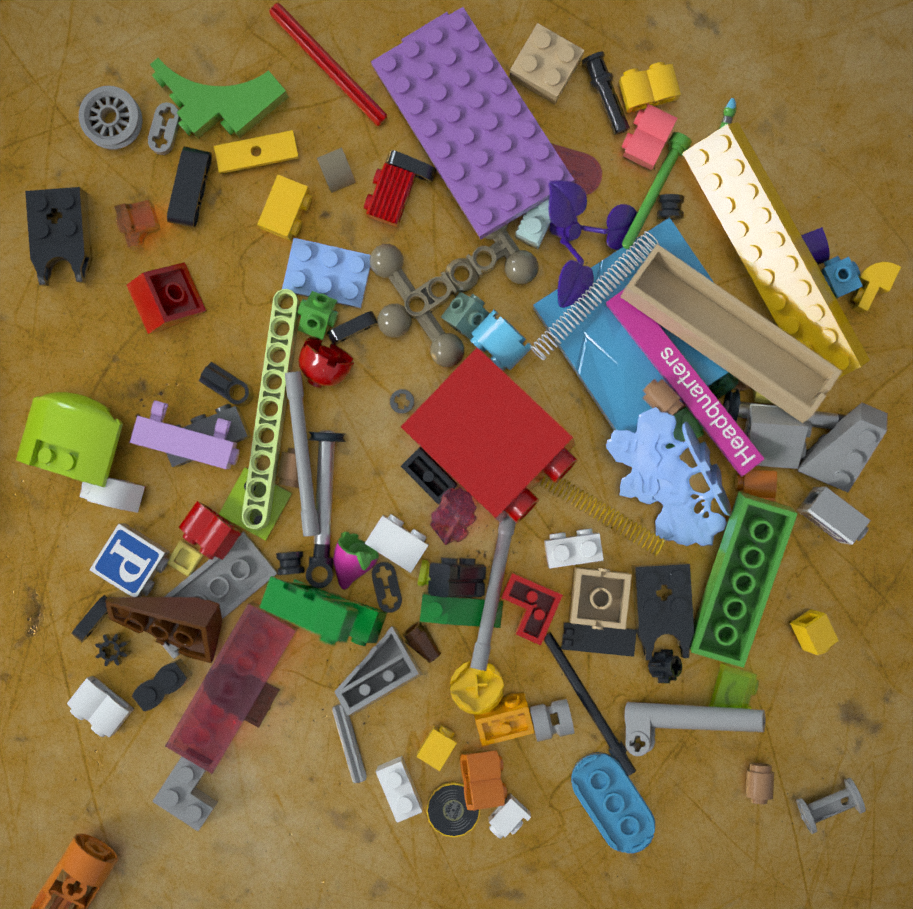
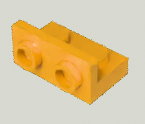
M523 692L518 694L512 693L502 697L499 704L490 712L480 715L474 714L482 747L535 733Z

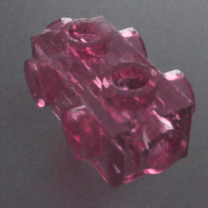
M461 487L456 490L454 488L447 490L441 496L442 500L439 507L431 514L432 521L430 526L445 545L453 541L460 542L469 535L467 527L472 525L477 519L474 514L477 507L472 500V496L467 491H463Z

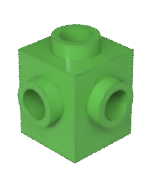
M312 291L307 300L302 299L297 314L301 316L298 331L323 340L328 329L334 327L339 314V312L335 311L337 300L325 294Z

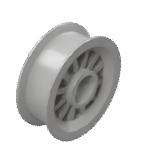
M102 86L92 90L83 99L79 109V123L83 132L98 146L112 150L121 149L131 144L139 135L142 127V113L136 101L125 90L115 86ZM115 112V121L105 123L106 116L109 113Z

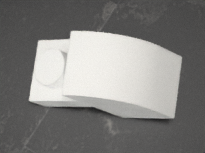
M108 477L105 487L82 482L80 497L96 504L138 513L145 486Z

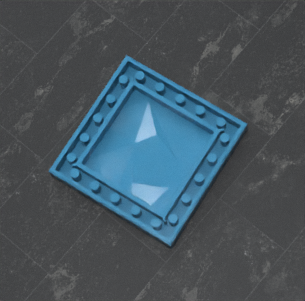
M670 217L648 231L655 239L646 233L648 238L655 244L659 243L662 248L713 282ZM642 236L643 241H645L652 247V249H654V247L648 242L646 237ZM638 240L639 244L642 245L649 253H651V251L644 245V243L641 240ZM634 244L635 247L646 256V258L649 256L639 247L638 244ZM632 247V252L638 255L643 262H639L630 251H627V253L639 264V267L627 255H623L635 268V270L631 269L620 258L621 263L632 272L630 274L620 263L616 262L617 266L627 274L628 278L617 267L612 266L624 279L622 281L609 269L610 274L620 282L619 285L609 274L605 273L606 277L616 285L617 289L606 278L601 277L603 282L613 290L611 292L603 282L598 280L599 285L609 293L608 296L598 285L594 284L595 288L605 296L606 300L592 288V293L602 303L589 293L588 296L598 304L597 307L587 296L584 298L595 309L593 311L585 301L581 300V304L591 314L586 312L579 303H576L577 307L586 314L587 318L577 308L572 306L573 310L584 321L582 322L572 311L568 310L570 315L580 325L575 323L569 315L565 314L566 318L576 327L574 329L567 320L561 317L564 324L572 330L571 333L561 322L557 321L559 326L569 335L567 336L559 327L554 325L555 329L565 340L553 329L550 328V330L561 341L560 344L551 335L612 429L629 430L636 433L639 415L652 409L643 399L646 395L643 389L654 379L657 382L662 379L665 381V379L606 306L607 301L626 288L646 260ZM621 248L591 267L594 274L593 283H597V279H600V276H604V272H608V268H611V265H615V261H619V257H622V254H626V250L630 249ZM558 289L533 304V310L547 331H549V327L553 328V323L557 324L556 320H560V316L564 317V312L568 313L567 309H571V305L565 308L559 307ZM658 323L707 387L730 374Z

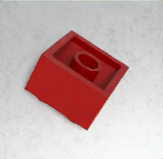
M185 262L143 272L126 285L148 334L171 328L206 312Z

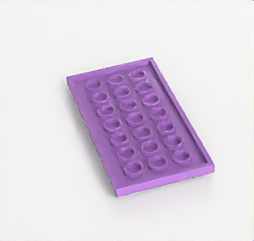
M463 7L371 61L374 70L480 240L548 200L550 197L549 181L566 180L575 183L574 178Z

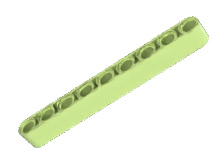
M289 289L279 290L273 298L242 511L243 523L248 528L255 530L265 528L270 521L287 404L285 373L291 372L299 320L297 312L300 301L296 294ZM284 298H293L294 303L291 308L282 309L280 307V303ZM286 323L290 326V330L286 335H277L276 330L279 325ZM278 350H284L286 352L285 359L280 363L274 362L273 354ZM275 376L281 377V386L276 390L270 389L269 381ZM270 403H276L278 405V412L274 416H266V406ZM271 429L274 432V439L272 442L265 444L261 440V435L265 430ZM263 456H268L270 459L269 468L264 471L259 470L257 466L258 460ZM258 483H264L267 489L266 494L261 498H257L254 495V487ZM254 510H260L263 515L262 521L257 525H253L250 521V514Z

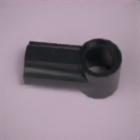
M210 362L201 373L199 382L227 399L230 403L237 406H246L252 401V388L215 363ZM243 386L245 389L244 397L241 400H235L233 397L234 390L237 387Z

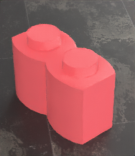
M648 104L645 111L640 109L633 124L637 125L634 134L628 132L621 146L626 149L623 157L652 170L678 118Z

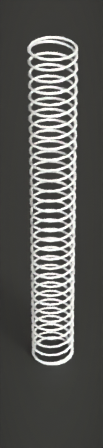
M644 232V235H641V239H637V243H633V246H630V250H626V254H622V257H619V261H615V265H611V268H608V272H604V276H600V279H597V283H593V287H589V290L585 291L586 294H582V298H578L579 302L575 301V306L571 305V309H567L568 313L564 312V317L560 316V320H556L557 324L553 323V328L549 327V331H545V334L546 332H548L561 344V341L553 335L550 328L557 332V334L563 340H565V338L555 329L554 325L559 327L565 335H569L559 326L557 321L561 322L572 333V330L566 324H564L561 317L567 320L568 323L574 329H576V327L566 318L565 314L569 315L575 321V323H577L578 325L580 324L574 317L570 315L568 310L572 311L583 322L584 320L573 310L572 306L577 308L579 312L587 318L586 314L577 307L576 302L579 303L586 310V312L591 314V312L584 305L581 304L579 299L585 301V303L594 311L595 309L584 299L583 295L587 296L590 299V301L598 307V304L588 296L587 291L590 292L600 303H602V301L594 293H592L590 288L595 289L596 292L603 299L606 300L605 296L595 288L594 284L598 285L601 288V290L609 296V293L602 286L599 285L598 280L603 282L601 277H604L614 288L617 289L616 285L606 277L605 273L609 274L612 277V279L620 285V282L613 275L610 274L609 269L612 270L616 275L618 274L622 278L621 280L624 281L623 277L619 273H617L612 266L617 267L618 270L625 277L628 278L627 274L617 266L616 262L620 263L622 267L628 273L631 274L632 272L629 269L627 270V267L623 263H621L620 258L623 259L631 269L635 270L634 266L629 261H627L623 255H627L629 259L636 266L639 267V264L631 256L628 255L627 251H630L633 254V256L639 262L642 263L643 261L640 259V257L636 255L634 252H632L631 247L635 248L638 254L642 258L646 259V256L640 250H638L634 244H638L639 247L642 250L644 249L647 252L646 254L649 255L650 253L642 245L639 244L638 240H641L644 243V245L650 251H652V247L645 241H643L642 236L646 237L648 242L653 247H655L656 244L650 238H648L646 233H648L654 239L655 237L651 235L649 232ZM603 282V284L606 286V288H607L608 290H610L611 292H613V290L611 289V287L608 288V287H607L608 285H607L605 282ZM542 334V335H541L542 339H540V338L537 339L538 342H539V340L543 341L552 351H554V349H553L548 343H546V341L544 340L543 336L546 337L547 339H549V340L551 341V343H552L555 347H558V346L548 337L547 334H546V336ZM534 342V346H530L538 357L545 360L546 356L537 348L535 343L541 346L549 355L550 353L540 342Z

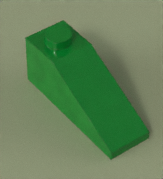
M423 592L420 622L480 627L485 599L473 597L445 598L430 596L428 592ZM501 600L498 603L494 628H501L503 601Z

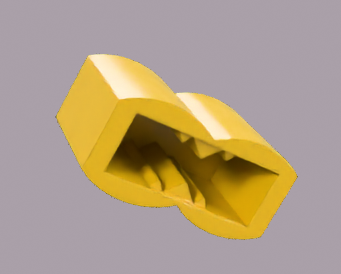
M665 62L654 63L646 71H639L638 68L627 70L618 82L626 113L637 112L640 109L644 110L648 104L652 106L668 104L677 101L681 96L673 64L665 65Z

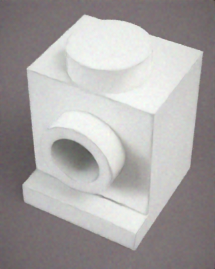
M510 793L507 799H505L504 806H498L488 817L491 824L489 829L500 839L503 836L506 837L509 833L513 835L522 826L523 817L528 821L531 818V813Z

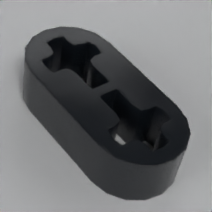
M390 150L385 161L389 165L415 173L417 179L432 183L437 172L435 167L395 150Z
M369 311L327 332V335L332 345H336L376 326L378 321L373 311Z
M380 562L372 570V580L377 602L384 612L393 613L402 604V594L396 569L389 562ZM385 566L386 570H391L392 575L388 576L389 585L384 586L383 579L381 577L377 578L376 573L380 572V567ZM390 588L392 597L397 596L398 601L394 602V607L389 608L388 604H383L382 602L386 598L385 589Z
M103 595L72 631L71 634L81 643L92 634L108 615L105 602L108 597L106 595Z

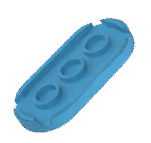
M596 752L582 757L572 771L571 783L575 795L607 844L614 850L626 853H637L644 850L653 839L655 819L638 790L626 775L620 763L613 759L611 755Z

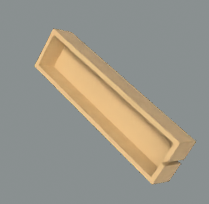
M656 244L620 296L801 423H804L814 415L825 398V394L829 392L842 372L658 244Z

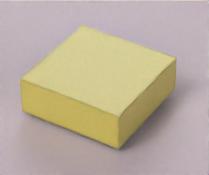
M180 540L167 564L189 577L195 571L204 555L198 549Z

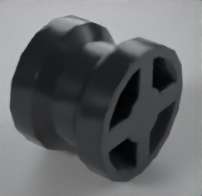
M680 194L659 195L657 202L660 204V210L657 212V218L661 220H666L669 217L671 220L683 219L684 212L681 210L685 196Z
M303 551L276 553V558L280 562V567L277 569L278 575L305 573L304 566L301 565Z

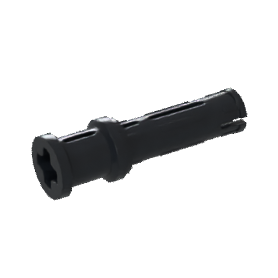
M601 51L584 58L581 62L582 65L587 67L591 77L590 85L593 89L597 90L614 135H618L629 130L630 126L612 84L614 76L612 73H609L604 61L605 54Z

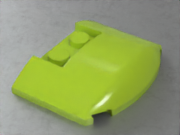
M54 392L41 397L37 396L32 401L16 460L78 481L105 487L123 423L120 419L114 420L109 413L110 409L83 395Z

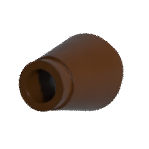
M416 622L404 632L405 643L426 659L428 663L434 661L441 654L426 625Z

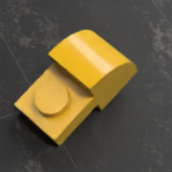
M879 262L862 270L858 277L863 286L856 289L852 297V301L855 302L852 310L860 314L867 312L877 292L883 295L890 291L901 267L890 262Z

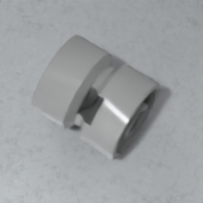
M567 699L554 701L550 707H547L545 704L530 707L537 742L552 739L554 734L560 737L575 734ZM557 714L558 725L552 726L550 715Z

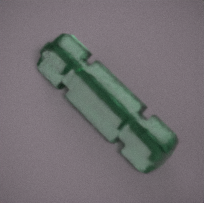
M728 373L710 386L709 389L719 399L732 390L739 383V380L731 373Z

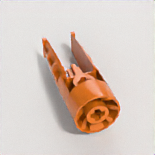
M83 833L76 834L41 888L30 909H45L53 893L57 897L49 909H68L71 903L75 904L72 909H88L118 862L117 854L98 838ZM62 869H64L63 881L61 882L57 880V877ZM87 885L92 886L89 894L85 897Z

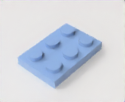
M294 238L282 289H289L297 295L309 297L311 292L314 291L336 299L337 304L361 309L371 268L370 255Z

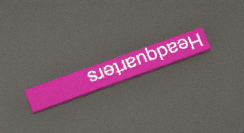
M623 289L607 301L606 306L669 386L681 397L680 400L742 477L761 463L764 457L658 323L620 297L625 290Z

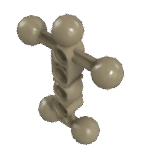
M508 224L484 237L486 239H493L494 244L489 247H478L472 256L468 254L466 258H457L447 265L445 272L441 273V277H434L415 289L402 270L404 264L402 252L392 244H381L370 255L371 269L376 275L390 279L404 300V306L400 304L385 306L378 315L379 329L384 335L391 338L400 337L409 331L412 324L411 317L417 319L432 341L430 346L432 359L443 367L457 365L464 355L463 342L457 335L445 333L432 314V311L447 302L452 293L455 296L457 292L471 290L477 284L478 279L482 278L483 274L491 272L495 267L496 261L503 256L506 258L505 273L512 282L517 284L529 283L536 277L539 271L538 261L531 252L519 250L506 231ZM480 254H488L492 262L488 266H481L477 263L476 259ZM465 269L469 272L470 276L466 281L460 282L454 277L455 271ZM436 284L445 285L447 288L446 294L442 297L434 296L432 294L433 286ZM414 299H421L425 306L422 311L413 312L409 308L410 302Z

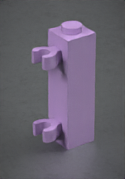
M155 400L152 405L150 419L137 416L130 443L224 469H230L231 465H236L239 456V449H236L237 443L226 440L231 421L218 418L214 436L163 423L168 404Z

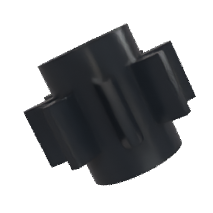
M108 633L103 635L105 642L95 644L99 648V654L95 657H102L105 660L104 666L110 665L113 660L117 666L122 664L120 657L130 655L128 651H125V645L129 641L123 642L120 639V633L115 634L112 639ZM114 644V649L117 651L113 655H111V650L107 648Z
M661 649L660 652H654L652 660H649L648 669L652 677L658 678V683L670 684L671 680L676 681L677 677L680 676L682 661L679 656L673 655V650Z

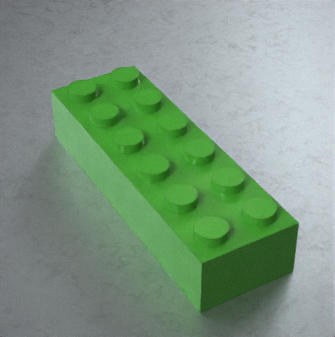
M738 491L694 620V634L689 646L692 653L744 668L798 514L790 506Z

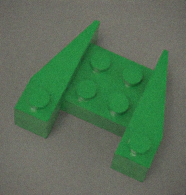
M270 576L259 607L320 635V641L333 646L336 645V642H347L349 636L352 637L351 642L361 646H366L367 643H377L387 612L358 601L342 598L341 595L315 588L308 583L296 579L293 582H285L273 576Z

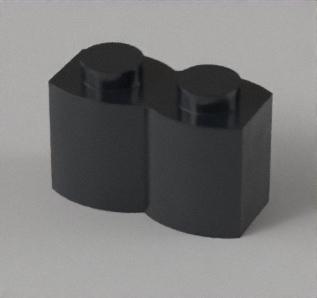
M181 659L174 660L162 667L154 677L140 684L133 692L132 697L143 711H149L162 703L170 693L184 686L191 678L192 673Z

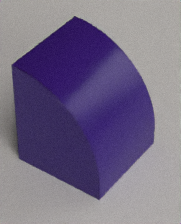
M823 227L801 235L817 265L829 260V245Z

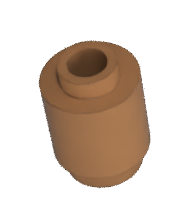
M654 379L643 389V392L646 394L643 399L652 409L658 408L660 413H668L673 416L684 405L680 401L681 397L663 379L659 382Z
M288 447L287 453L282 452L277 477L280 478V485L299 488L295 449Z
M750 763V769L747 770L746 797L751 798V803L767 804L768 800L773 799L774 792L772 765Z

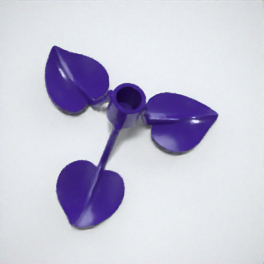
M554 180L549 181L550 197L548 210L551 220L550 232L552 235L561 238L560 243L565 245L577 259V261H568L563 266L559 276L558 304L559 307L565 308L575 304V301L579 302L578 298H582V294H586L585 291L589 290V287H592L594 282L593 270L591 267L583 265L584 259L569 241L577 239L581 234V230L608 234V247L619 250L623 248L622 242L638 212L630 205L620 204L610 211L607 217V229L581 225L577 221V216L582 214L587 206V196L584 189L570 181Z

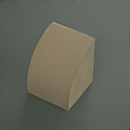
M342 148L317 158L331 193L356 183Z

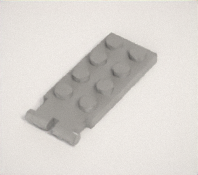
M244 531L223 560L214 557L213 560L209 559L164 597H196L211 600L220 604L223 619L269 581L270 576L274 577L278 572ZM165 642L163 647L173 659L180 655L178 647Z

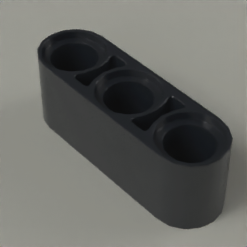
M183 147L168 207L167 222L191 228L196 227L211 167V152Z

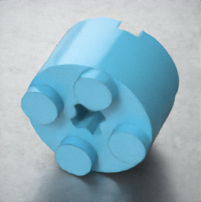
M494 309L472 332L474 337L470 341L481 351L485 352L488 350L493 355L490 360L501 370L506 368L511 370L531 350L530 346L532 345L530 343L524 345L523 342L526 340L524 336L505 318L503 319L500 316L497 319L496 317L499 313Z

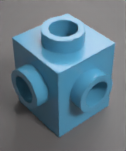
M837 256L824 262L825 268L820 271L836 299L862 287L858 277L860 276V270L854 261L851 262L849 257L841 260Z

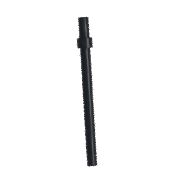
M547 633L543 641L608 744L609 753L613 759L618 760L627 776L632 775L636 772V769L626 754L627 749L622 741H618L552 633Z

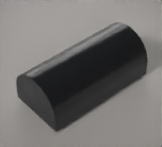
M421 447L401 465L438 505L458 486Z

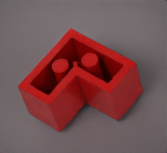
M511 571L501 598L525 608L516 627L515 634L538 645H542L563 595L558 591Z

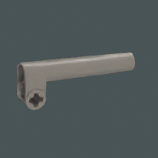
M627 702L625 706L626 748L634 756H642L651 751L655 746V728L764 732L765 710ZM640 737V740L645 742L646 745L641 747L635 740Z

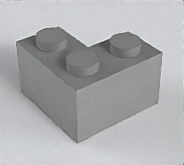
M187 750L152 802L196 831H199L218 803L196 788L210 764Z

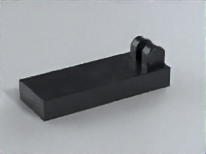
M563 622L561 650L634 657L637 630L603 627V630L593 629L591 625Z

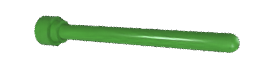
M679 132L672 133L668 141L669 153L622 242L623 248L630 249V246H633L679 156L683 155V152L689 149L692 141L688 136Z

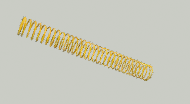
M545 477L543 478V480H542L540 486H542L543 483L545 482V480H544ZM549 478V480H548V482H547V484H546V486H545L544 489H546L547 486H548V485L550 484V482L552 481V480H550V478ZM564 479L561 484H560V482H561V480H560L559 483H558V485H557V487H556V489H555V491H554V493H553V495L557 492V490L559 489V487L562 485L563 482H564V485H563V487H562L560 493L558 494V497L561 495V493L563 492V490H564V489L567 487V485L569 484V486H568V488H567V490H566V492H565V494H564L562 500L566 497V495L568 494V492H569V491L572 489V487H573V490H572V492H571V494H570V496H569V498H568V500H567V502H568V501L570 500V498L572 497V495L577 491V493H576V495H575V497H574V499H573V501H572V503H571V505H573V503L575 502V500L577 499V497L581 494V492L578 494V492H579V490H580V487H578V488L574 491L575 484L572 485L571 488L569 489V487H570V485H571V481L568 482L567 485L565 486L566 479ZM554 482L552 483V485H551V487H550V489H549V492H550V491L552 490V488L554 487V485H553ZM582 490V491H583V492H582V495H581V497H580V499H579V501H578V503H577V505H576L575 508H577V506L580 504L581 500L586 496V499H585V501H584L582 507L580 508V511H581L582 508L584 507V505L587 503V501L591 498V500H590V502H589V504H588V506H587V508H586V510H585V512H584V513H586L587 510L589 509V507H590V506L592 505V503L595 501V504H594V506H593V508H592V510H591V512H590V514H589V516H590L591 513L593 512V510L596 508V506L600 503V505H599V507H598V510H597V512L595 513V515H594V517H593V519H594V518L596 517V515L598 514V512L601 510V508L605 505V507H604V509H603V511H602V513H601V515H600V517H599V519H598V521H599L600 518L603 516V514L606 512V510L609 508L608 513H607V515H606L604 521L602 522V524L605 522V520H606L607 517L610 515V513L614 510V512H613V514H612V516H611V518H610V520H609V522H608V524H607V526H606V527H608V525L610 524V522L612 521V519H613V518L615 517V515L618 513V516H617V518H616V520H615L613 526L611 527V530H612V528L614 527V525L616 524V522L620 519V517H619L620 512L618 511V512L615 513V508L610 511L611 506H608V507L606 508V503H604V504L601 506L602 500L597 503V498H595V499L592 501L593 495H591V496L587 499L589 493L587 492V493L583 496L584 490ZM622 514L623 517L615 532H617L621 524L625 521V519L623 520L624 514ZM626 517V518H627V521H626V523H625V525H624V527H623V529H622L620 535L622 534V532H623V530L625 529V527L631 522V525H630V527H629L627 533H626L625 536H624V538H625L626 535L628 534V532L631 530V528L636 524V526H635V528H634V531H633V533L631 534V536H630V538H629L628 540L631 539V537L633 536V534L635 533V531L640 527V530H639V532H638L636 538H635L634 541H633V543H634V542L636 541L637 537L640 535V533L645 529L644 534H643L641 540H640L639 543L637 544V546H639V544H640V542L642 541V539H643V538L645 537V535L649 532V535H648V537H647V539H646L644 545L642 546V548H644L646 542H647V541L649 540V538L654 534L653 539H652L650 545L648 546V548H647V550H646V551H648V549L650 548L651 544H652V543L654 542V540L658 537L657 543H656L655 547L653 548V550L651 551V554H652L653 551H654V549L656 548V546H657V545L659 544V542L661 541V540H659L660 536L658 535V536L655 537V533H652V534L650 535L651 531L648 530V531L646 532V527L641 530L642 525H639V526L637 527V522H635V523L632 525L633 519H631V520L628 522V519H629V518ZM662 538L663 541L660 543L654 556H657L665 543L664 538Z

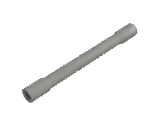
M301 371L285 373V381L290 404L299 482L303 536H315L320 533L310 467L303 405Z
M507 516L501 523L499 522L494 559L478 638L474 646L470 666L473 669L487 670L491 650L490 643L511 538L516 524L510 516Z

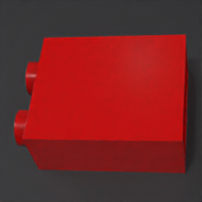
M478 347L401 425V428L500 523L507 516H510L516 523L520 522L540 500L531 492L533 488L546 475L554 483H557L578 461L569 452L575 446L574 438Z

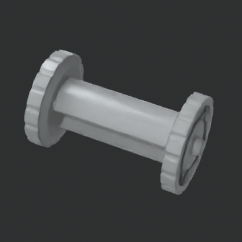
M851 778L844 780L846 789L808 805L802 798L796 800L801 818L811 834L817 832L816 823L853 807L860 814L866 812L861 794ZM848 797L847 802L841 803L842 798Z

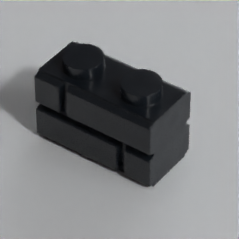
M441 557V563L432 562L430 564L429 577L431 580L428 583V594L445 598L482 597L485 595V583L483 580L486 579V566L484 564H475V558H459L458 563V558Z

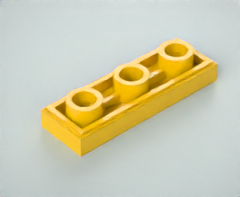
M293 130L214 146L220 174L299 159ZM256 149L261 150L259 156H253V152Z

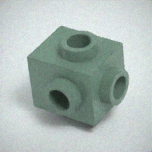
M459 292L441 318L457 332L471 340L474 337L472 335L474 329L490 313L483 308L485 302L474 294L469 297Z

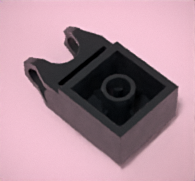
M80 187L25 191L30 259L37 272L39 285L43 287L49 286L53 267L58 262L64 260L69 261L76 282L80 284L86 283V272L91 259L87 192ZM59 214H61V215H62V218H59L58 221H57L58 223H56V222H55L56 216L59 215Z
M683 562L632 565L636 633L643 646L644 660H652L654 644L657 638L665 634L673 635L680 648L681 657L689 658V646L694 634L690 564ZM661 585H665V588L668 589V594H665V598L661 599V596L656 595V591L661 590Z

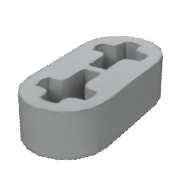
M166 102L156 108L148 136L149 147L159 155H165L172 151L180 126L178 122L181 121V118L176 113L179 111L177 107ZM168 110H171L175 117L174 119L169 118L165 127V119L162 117V114H166ZM165 131L164 139L167 141V144H162L161 148H158L155 139H160L162 132Z

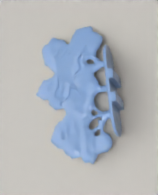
M656 407L639 415L636 433L629 430H614L611 434V439L607 441V450L616 462L632 467L631 473L621 480L619 495L628 498L637 497L640 502L646 504L658 501L663 505L662 511L655 521L656 536L659 535L660 538H664L667 541L673 540L677 544L685 546L698 543L703 547L713 545L714 535L723 531L727 524L722 515L711 511L713 498L716 499L726 515L731 516L732 511L722 486L721 471L717 464L711 465L710 450L706 442H699L693 429L686 421L682 426L686 441L681 442L674 439L675 416L668 413H660ZM673 443L675 447L667 449L666 444ZM686 448L690 449L698 466L691 468L680 460L679 456ZM702 472L710 490L704 494L693 490L689 484V479L692 475ZM692 494L699 495V498L693 499L690 496ZM704 499L705 502H702V505L705 507L699 514H696L694 512L696 503ZM708 511L709 517L704 518V513Z

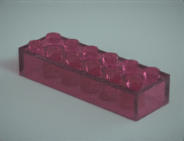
M253 601L248 603L165 745L168 749L211 774L218 767L298 630V627L259 608L260 605Z

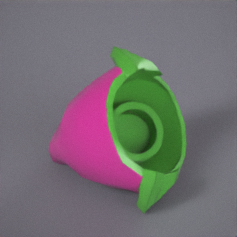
M349 532L341 533V537L334 550L333 564L338 584L343 590L348 589L355 580L373 568L379 558L376 550L366 545L365 541L357 539L359 535L355 533L350 534Z

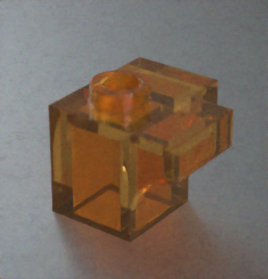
M150 200L114 206L117 214L116 223L120 233L125 235L127 246L133 252L144 249L143 243L145 238L150 233L161 230L154 204Z

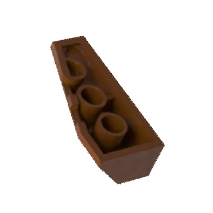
M108 597L106 599L109 620L138 634L145 631L156 638L155 642L163 646L167 642L180 648L178 653L186 657L207 663L213 662L222 626L219 603L196 597Z

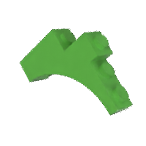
M159 58L150 64L155 71L152 77L162 88L165 85L168 86L172 91L169 97L181 108L176 112L182 119L178 124L188 136L194 133L198 139L221 119H224L220 122L230 135L235 132L241 138L289 98L286 90L269 70L263 75L245 83L231 86H210L190 81L178 75Z

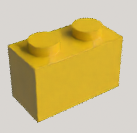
M277 175L257 225L259 228L289 241L292 235L297 236L302 221L299 220L303 210H308L312 200V196L309 195L310 190L308 186Z

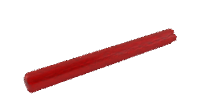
M280 3L274 4L270 8L269 13L275 21L377 126L383 124L387 119V114Z

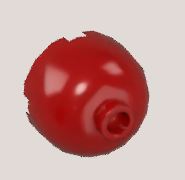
M310 337L305 340L299 355V367L303 375L308 378L307 382L317 388L336 386L343 382L350 374L354 365L352 356L337 345H332L331 343L329 348L321 345L322 339Z

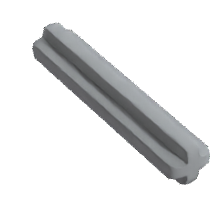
M341 704L335 705L332 708L352 782H363L366 780L367 775L350 716H347Z

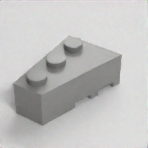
M864 403L859 404L841 419L834 429L826 435L823 434L818 438L817 443L808 450L806 449L805 458L800 459L798 471L849 492L887 431V413Z
M391 626L385 636L335 690V694L347 716H353L423 674L398 630Z

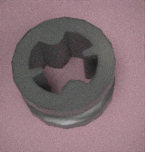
M406 389L395 391L390 398L391 408L397 413L404 414L409 412L414 406L412 393ZM400 394H406V399L410 401L409 406L404 405L405 409L398 408L399 405L395 402L396 396L401 397Z

